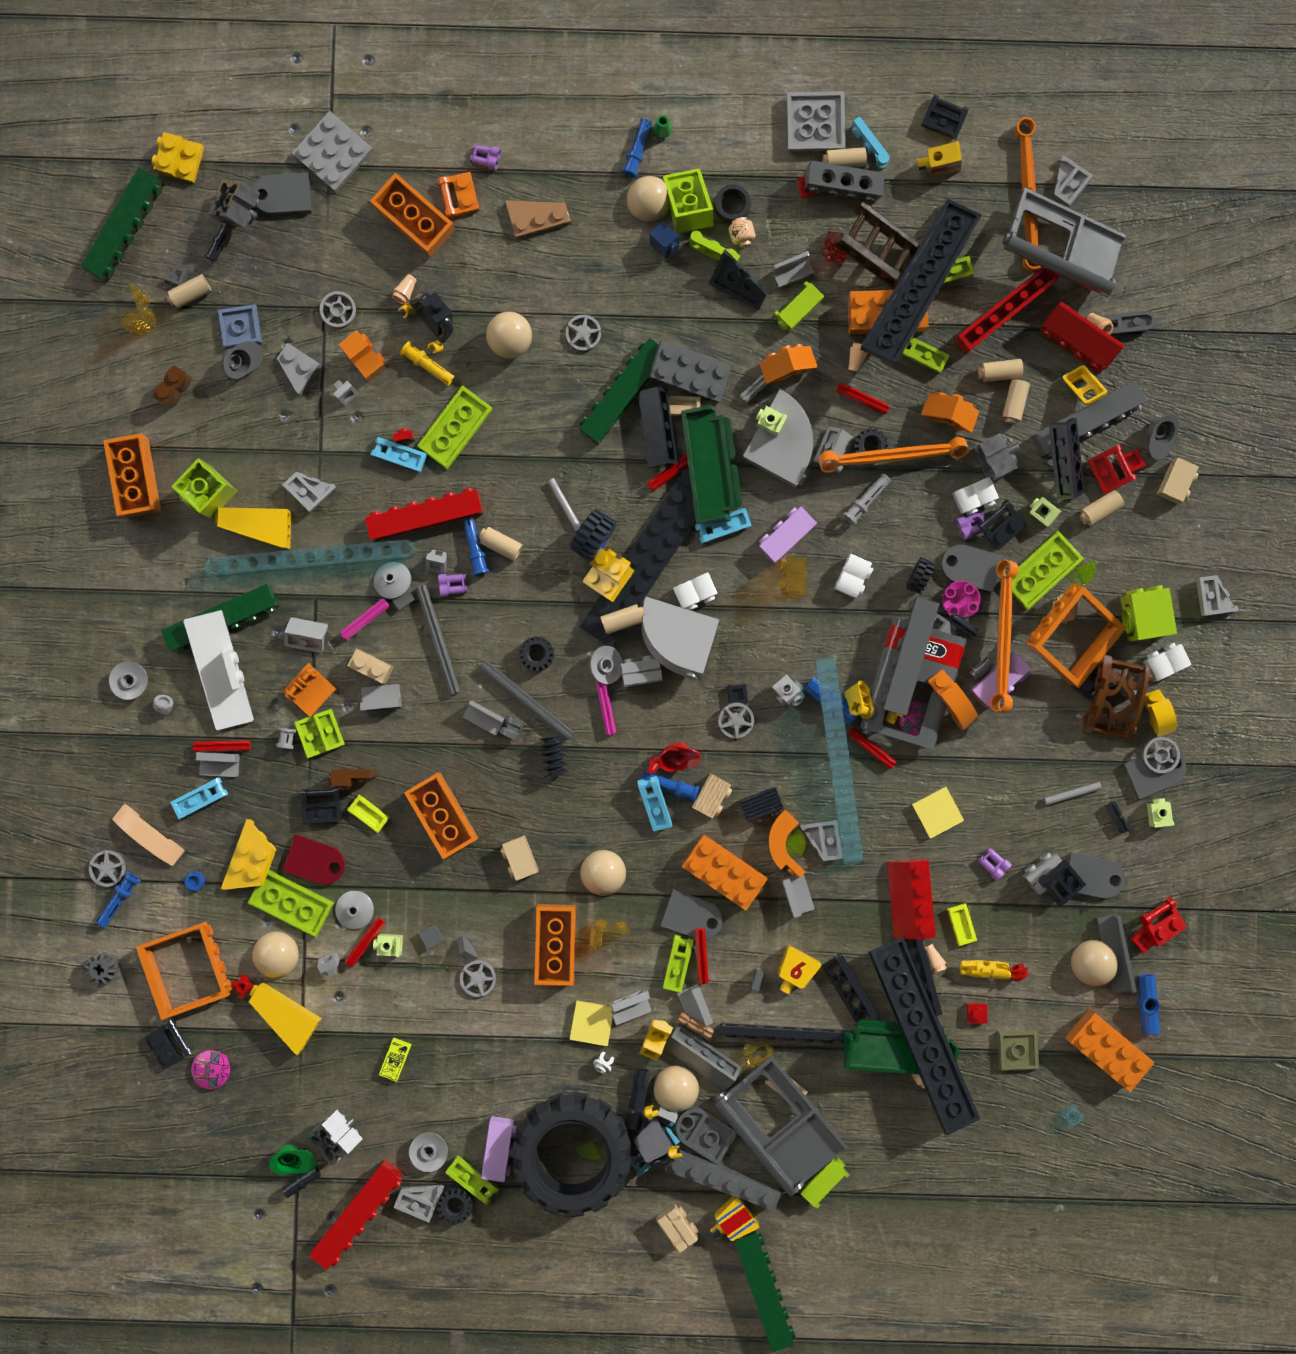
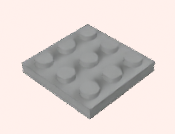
M844 91L787 92L788 152L845 149Z
M329 111L292 154L334 192H337L373 152V148Z

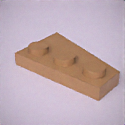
M505 200L516 239L571 223L565 203Z

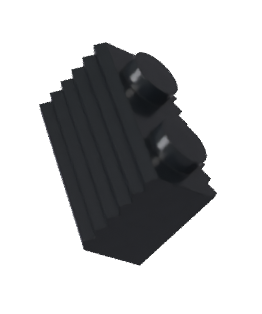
M775 786L739 800L747 822H752V824L763 821L762 817L770 815V817L781 814L780 810L784 809Z

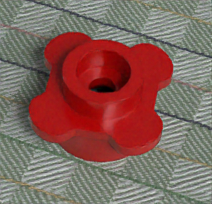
M1024 963L1011 967L1009 971L1012 980L1019 982L1028 976V968L1024 967Z
M242 975L238 981L232 982L231 987L237 991L239 998H244L249 991H252L254 984L248 979L247 975Z

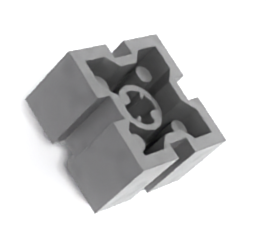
M222 179L217 191V199L213 200L208 215L230 226L235 225L245 228L250 219L254 220L257 217V213L251 210V208L257 205L260 192L242 181Z
M1000 433L972 449L978 463L983 468L982 471L986 478L990 477L992 482L1018 468L1016 465L1018 461L1013 453L1020 450L1019 445L1015 443L1009 447L1006 438L1002 437Z
M338 1110L320 1122L306 1136L315 1148L319 1147L323 1152L321 1155L331 1166L345 1157L363 1139L357 1129L351 1127L354 1124V1120L352 1118L346 1120V1117Z

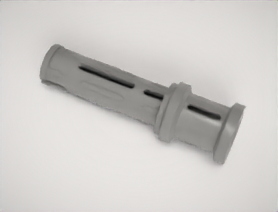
M882 473L860 499L854 500L852 507L842 514L843 517L852 525H856L861 515L868 512V506L891 482L890 478Z

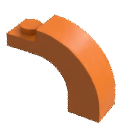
M943 669L927 681L945 703L951 713L952 720L962 732L978 721V714L967 696Z
M784 810L771 827L769 835L770 853L780 870L787 865L788 868L786 870L793 877L798 875L801 878L806 872L789 856L786 850V839L799 822Z

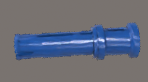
M646 118L640 119L631 151L626 154L627 161L625 167L621 170L623 175L630 178H637L639 164L643 161L642 151L652 122Z
M468 517L469 522L467 518L462 519L471 553L469 560L472 562L473 576H480L490 571L486 567L484 559L486 555L481 551L475 518Z
M644 771L641 780H649L651 777L657 776L661 789L675 793L676 797L682 796L695 802L700 786L694 787L685 784L682 780L677 782L652 773L648 774L647 771Z
M126 872L124 874L125 878L120 885L115 887V894L96 920L98 925L106 928L123 901L132 895L131 891L141 881L133 873Z

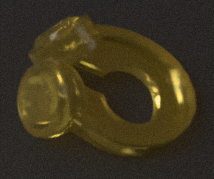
M762 1040L751 1044L746 1043L743 1048L745 1063L752 1069L756 1065H760L767 1058L773 1056L772 1046ZM759 1047L767 1049V1055L763 1058L750 1056Z

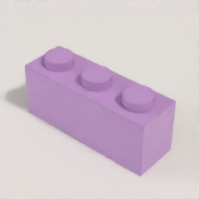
M802 506L798 510L796 508L791 510L787 514L789 518L784 523L780 521L773 528L775 530L770 536L766 534L759 541L761 545L758 548L773 564L817 524Z
M1016 652L1010 653L1007 694L1015 688L1013 685L1017 681L1022 682L1029 676L1027 672L1031 670ZM997 666L969 690L984 708L990 706L992 696L997 693Z
M491 1117L481 1179L504 1182L506 1176H510L511 1164H508V1159L512 1157L513 1145H511V1139L515 1138L517 1126H514V1119Z

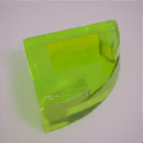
M1095 560L1076 567L1082 585L1092 580L1096 570Z
M798 828L786 843L802 855L805 850L806 841L804 834Z
M593 1139L575 1148L576 1152L586 1159L598 1160L601 1158Z

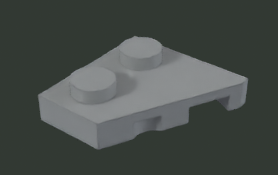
M1063 155L1054 198L1069 208L1092 180L1093 175Z
M289 343L285 345L277 357L295 391L301 395L320 367V364Z
M295 472L282 484L309 513L337 489L334 484L324 483L319 479L307 477L299 472Z
M1217 575L1196 578L1201 616L1239 611L1237 605L1234 606L1229 599L1230 594L1222 586V582Z
M838 820L800 825L802 831L807 835L823 861L843 859Z
M444 1186L404 1187L399 1193L394 1208L430 1222Z

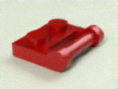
M1120 444L1087 460L1104 494L1137 479L1135 473L1132 474L1121 452L1122 447ZM1114 454L1125 476L1122 480L1119 479L1108 457Z
M1171 897L1164 900L1162 905L1150 913H1144L1140 916V921L1154 947L1161 946L1187 928L1176 908V902ZM1168 911L1169 914L1167 916H1165L1155 924H1152L1153 919H1155L1162 913Z

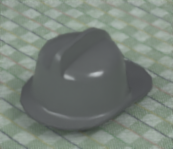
M253 341L243 342L223 353L220 366L224 368L227 376L232 379H239L260 366L263 359L262 349L259 344Z
M1168 414L1163 417H1157L1148 425L1147 435L1150 439L1148 448L1151 457L1161 460L1169 454L1179 429V421L1176 416Z

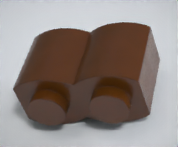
M175 365L170 367L164 376V381L155 388L153 398L170 409L175 407L181 398V393L190 386L192 377Z

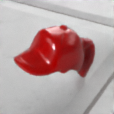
M683 742L672 743L666 746L661 754L654 755L650 759L647 773H655L658 768L667 772L694 768L699 764L701 755L698 751L690 749Z

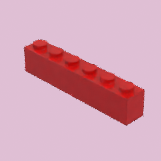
M1042 267L959 334L954 341L967 355L1054 285L1060 277L1056 273Z
M466 488L460 494L455 495L454 492L444 494V498L436 499V497L425 499L424 503L411 502L407 503V507L399 509V506L388 508V512H371L368 517H365L370 540L374 542L482 515L484 512L477 489Z
M385 1159L313 1248L309 1256L326 1270L331 1265L335 1267L341 1259L340 1253L343 1250L347 1252L353 1244L352 1238L355 1235L359 1237L366 1228L364 1223L367 1220L371 1221L378 1213L376 1208L380 1204L383 1206L390 1198L388 1193L392 1189L395 1191L402 1183L400 1178L403 1173Z

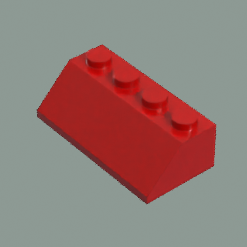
M1062 302L1050 312L1039 328L1044 337L1055 340L1060 348L1068 349L1074 353L1073 356L1076 359L1084 360L1090 364L1089 367L1097 372H1103L1107 369L1125 346Z
M923 858L887 862L894 939L903 936L904 939L916 940L936 938L929 860Z

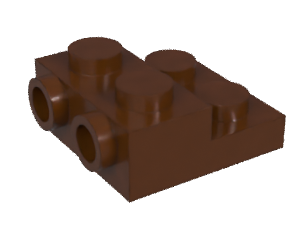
M334 769L328 775V785L337 786V789L342 790L352 789V785H356L357 782L371 781V778L377 777V769Z

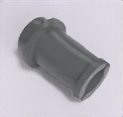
M985 657L975 668H971L969 674L974 680H981L982 676L994 664L989 658Z

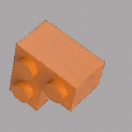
M356 330L338 344L368 382L386 369L383 364L385 359L379 352L377 354L373 352L371 348L374 345L364 333L360 335Z
M802 344L790 347V345L784 346L779 349V353L768 354L765 356V360L759 362L766 384L779 383L791 376L803 375L817 368L811 346L802 347Z
M937 392V394L928 393L921 415L931 422L948 424L956 431L972 433L980 411L975 409L972 403L964 401L961 395L952 394V396H948L945 393Z

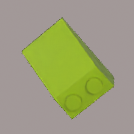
M700 168L663 176L676 233L714 226L713 207Z

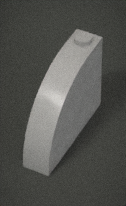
M780 389L770 406L775 411L787 415L778 436L759 427L742 459L796 488L798 484L802 485L807 476L804 472L812 455L813 432L810 421L801 405L793 397ZM768 416L767 420L773 422L774 417Z
M646 597L643 605L645 616L642 617L641 632L648 650L667 669L686 676L689 680L700 681L719 619Z

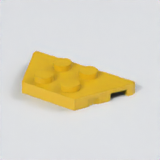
M246 819L221 887L223 890L264 885L277 849L272 843L267 841L263 832L256 828L253 820Z

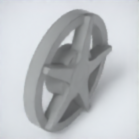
M335 291L327 294L321 301L320 314L328 325L341 328L349 325L355 318L356 305L348 294ZM339 295L336 302L332 304L326 302L330 297ZM342 296L348 298L352 306H344ZM324 305L329 307L331 312L327 319L323 313ZM353 309L351 317L346 321L344 318L346 311ZM336 317L341 318L343 323L334 324L329 321Z
M578 315L567 324L566 338L574 349L588 351L599 343L601 328L593 317ZM584 318L583 325L578 327L572 325L576 320ZM587 319L593 321L598 329H590L587 326ZM570 327L576 331V337L573 341L569 338ZM598 332L597 340L591 345L589 341L591 334ZM578 340L586 341L588 347H578L574 343Z
M731 703L721 710L718 724L726 736L742 738L752 730L754 716L746 705ZM734 706L743 707L739 713H732L729 708ZM745 710L750 714L751 723L744 721L743 714ZM727 711L729 714L728 722L722 724V716ZM743 725L749 726L745 732L738 734L740 727ZM731 726L735 729V735L726 732L723 728Z
M1156 737L1145 745L1143 760L1150 770L1157 773H1167L1177 766L1180 760V751L1173 740L1166 737ZM1165 740L1171 744L1163 748L1158 745L1157 741ZM1154 743L1155 750L1153 754L1147 755L1149 746ZM1172 747L1176 751L1175 761L1170 758L1169 750ZM1147 758H1154L1157 761L1156 769L1149 764ZM1167 761L1173 763L1168 769L1160 770L1162 763Z
M110 850L97 853L89 863L91 879L96 884L104 887L119 883L126 871L124 859L118 853ZM105 854L104 862L101 864L94 863L100 855ZM109 854L116 856L120 863L114 864L112 861H109ZM121 865V875L116 879L114 875L116 867ZM93 866L99 869L100 875L98 878L93 873ZM104 876H109L114 882L103 883L100 880Z
M482 960L469 962L460 974V984L463 990L474 997L487 995L496 983V973L493 967ZM473 964H481L479 970L474 972L469 971L467 968ZM483 965L491 970L493 977H487L482 972ZM464 972L470 976V983L466 986L463 981ZM493 980L491 987L484 992L482 985L485 981ZM474 985L479 988L481 993H473L467 988Z

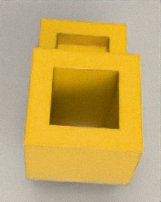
M1160 689L1147 693L1144 705L1150 714L1149 723L1157 736L1160 737L1176 731V715L1170 700L1165 699Z
M653 1020L639 1054L657 1061L673 1027L669 1026L665 1021Z

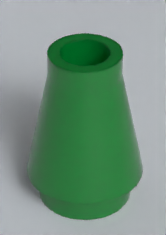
M665 115L659 116L653 127L655 135L659 138H666L672 132V125Z

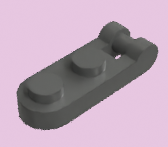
M1150 311L1101 316L1110 319L1112 322L1116 321V327L1113 328L1110 335L1148 331L1156 323V317Z

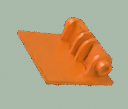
M308 663L283 692L289 700H292L311 717L336 688Z

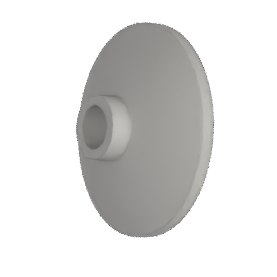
M389 562L382 565L374 577L376 591L387 599L401 597L407 592L411 584L410 571L399 562ZM393 576V579L388 581V578Z
M611 646L597 648L590 659V670L593 677L602 684H611L617 681L621 675L620 664H623L622 657Z
M131 661L121 662L110 673V688L119 698L126 700L135 699L141 696L147 688V673L138 663ZM130 677L134 680L132 684L128 683Z
M349 891L338 899L335 913L338 921L343 926L349 929H359L371 921L374 906L370 897L365 893ZM351 907L356 908V914L350 912Z
M428 1132L418 1135L412 1141L409 1148V1157L412 1164L424 1172L438 1170L443 1166L448 1156V1148L445 1141L435 1133ZM426 1148H432L433 1152L427 1153Z

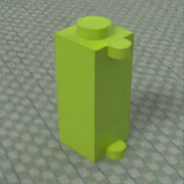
M806 281L803 284L806 288L780 313L776 310L773 313L777 317L778 325L784 331L788 330L791 332L823 301L824 295L812 283Z
M838 1157L832 1159L804 1182V1185L799 1190L800 1194L812 1206L818 1209L820 1207L819 1202L844 1176L846 1178L849 1176V1173L844 1169L845 1164Z

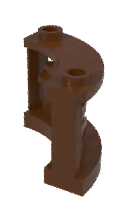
M1104 655L1097 666L1094 689H1098L1095 695L1096 698L1091 699L1088 709L1083 716L1082 733L1090 735L1091 732L1124 739L1123 741L1128 743L1131 736L1134 737L1136 734L1137 723L1145 702L1147 687L1152 679V674L1149 673L1150 666L1122 662L1112 659L1111 656ZM1111 668H1115V669L1122 670V672H1121V674L1119 675L1117 672L1113 671ZM1127 671L1139 674L1137 683H1133V675L1129 676L1127 681L1125 680ZM1110 682L1115 686L1112 690L1108 688ZM1123 687L1131 704L1114 714L1112 706L1105 701V697L1116 694ZM1105 707L1108 708V716L1107 712L1101 713V710ZM1115 721V724L1118 727H1120V724L1122 722H1125L1126 724L1124 725V729L1112 727V722Z

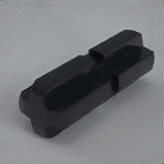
M952 613L949 616V622L957 629H962L961 631L970 638H974L978 634V629L969 622H965V619L958 614Z
M1114 801L1108 803L1106 808L1114 819L1120 833L1129 831L1130 827L1125 818L1121 816L1122 812L1117 803Z

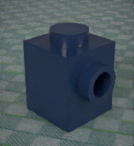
M664 222L649 233L650 245L665 258L678 250L679 235Z

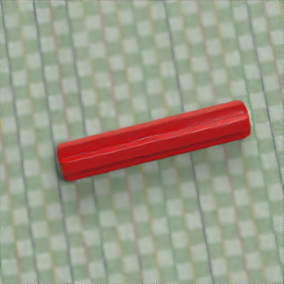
M839 383L836 388V393L882 414H886L890 408L889 404L843 383Z
M687 454L677 461L678 464L669 466L647 483L651 491L661 487L688 466Z
M855 728L849 730L847 736L888 769H892L895 766L896 761L859 731Z
M250 741L193 743L194 752L249 751L251 749Z
M378 917L346 958L345 963L349 967H353L385 926V920Z
M696 928L699 984H707L709 977L705 928Z

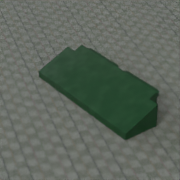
M712 405L682 410L696 524L731 521L730 511L738 510V507L742 505L738 468L731 464V460L736 457L731 419L723 415L717 416L716 408Z
M861 1019L857 1024H854L853 1033L844 1032L845 1069L919 1075L903 1034L896 1022ZM947 1040L957 1062L960 1048L952 1040Z

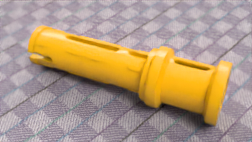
M408 341L400 351L402 357H407L413 362V365L424 368L447 386L453 382L454 375L429 359L426 353L414 347L412 342Z

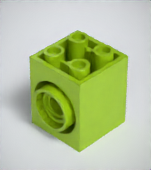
M199 458L171 486L180 494L178 497L191 510L211 519L218 512V507L223 508L238 492L211 465Z
M1162 585L1145 588V592L1143 588L1127 591L1125 596L1120 597L1122 623L1126 627L1127 642L1177 634L1170 588L1163 589Z

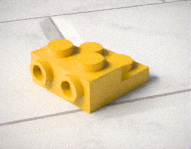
M163 132L162 137L159 136L157 139L158 153L152 157L153 169L158 174L195 183L204 146L184 140L180 136Z
M601 548L596 557L591 561L590 564L593 567L582 582L613 602L634 573V570L629 566L631 563L623 557L620 559L616 558L617 554L609 548L606 551Z

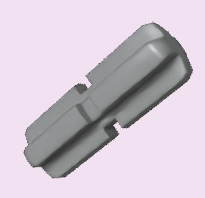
M763 375L752 384L753 386H749L740 395L745 403H748L757 392H760L767 385Z

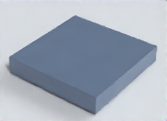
M255 304L218 310L224 349L233 348L246 341H253L257 344L262 343L258 311Z

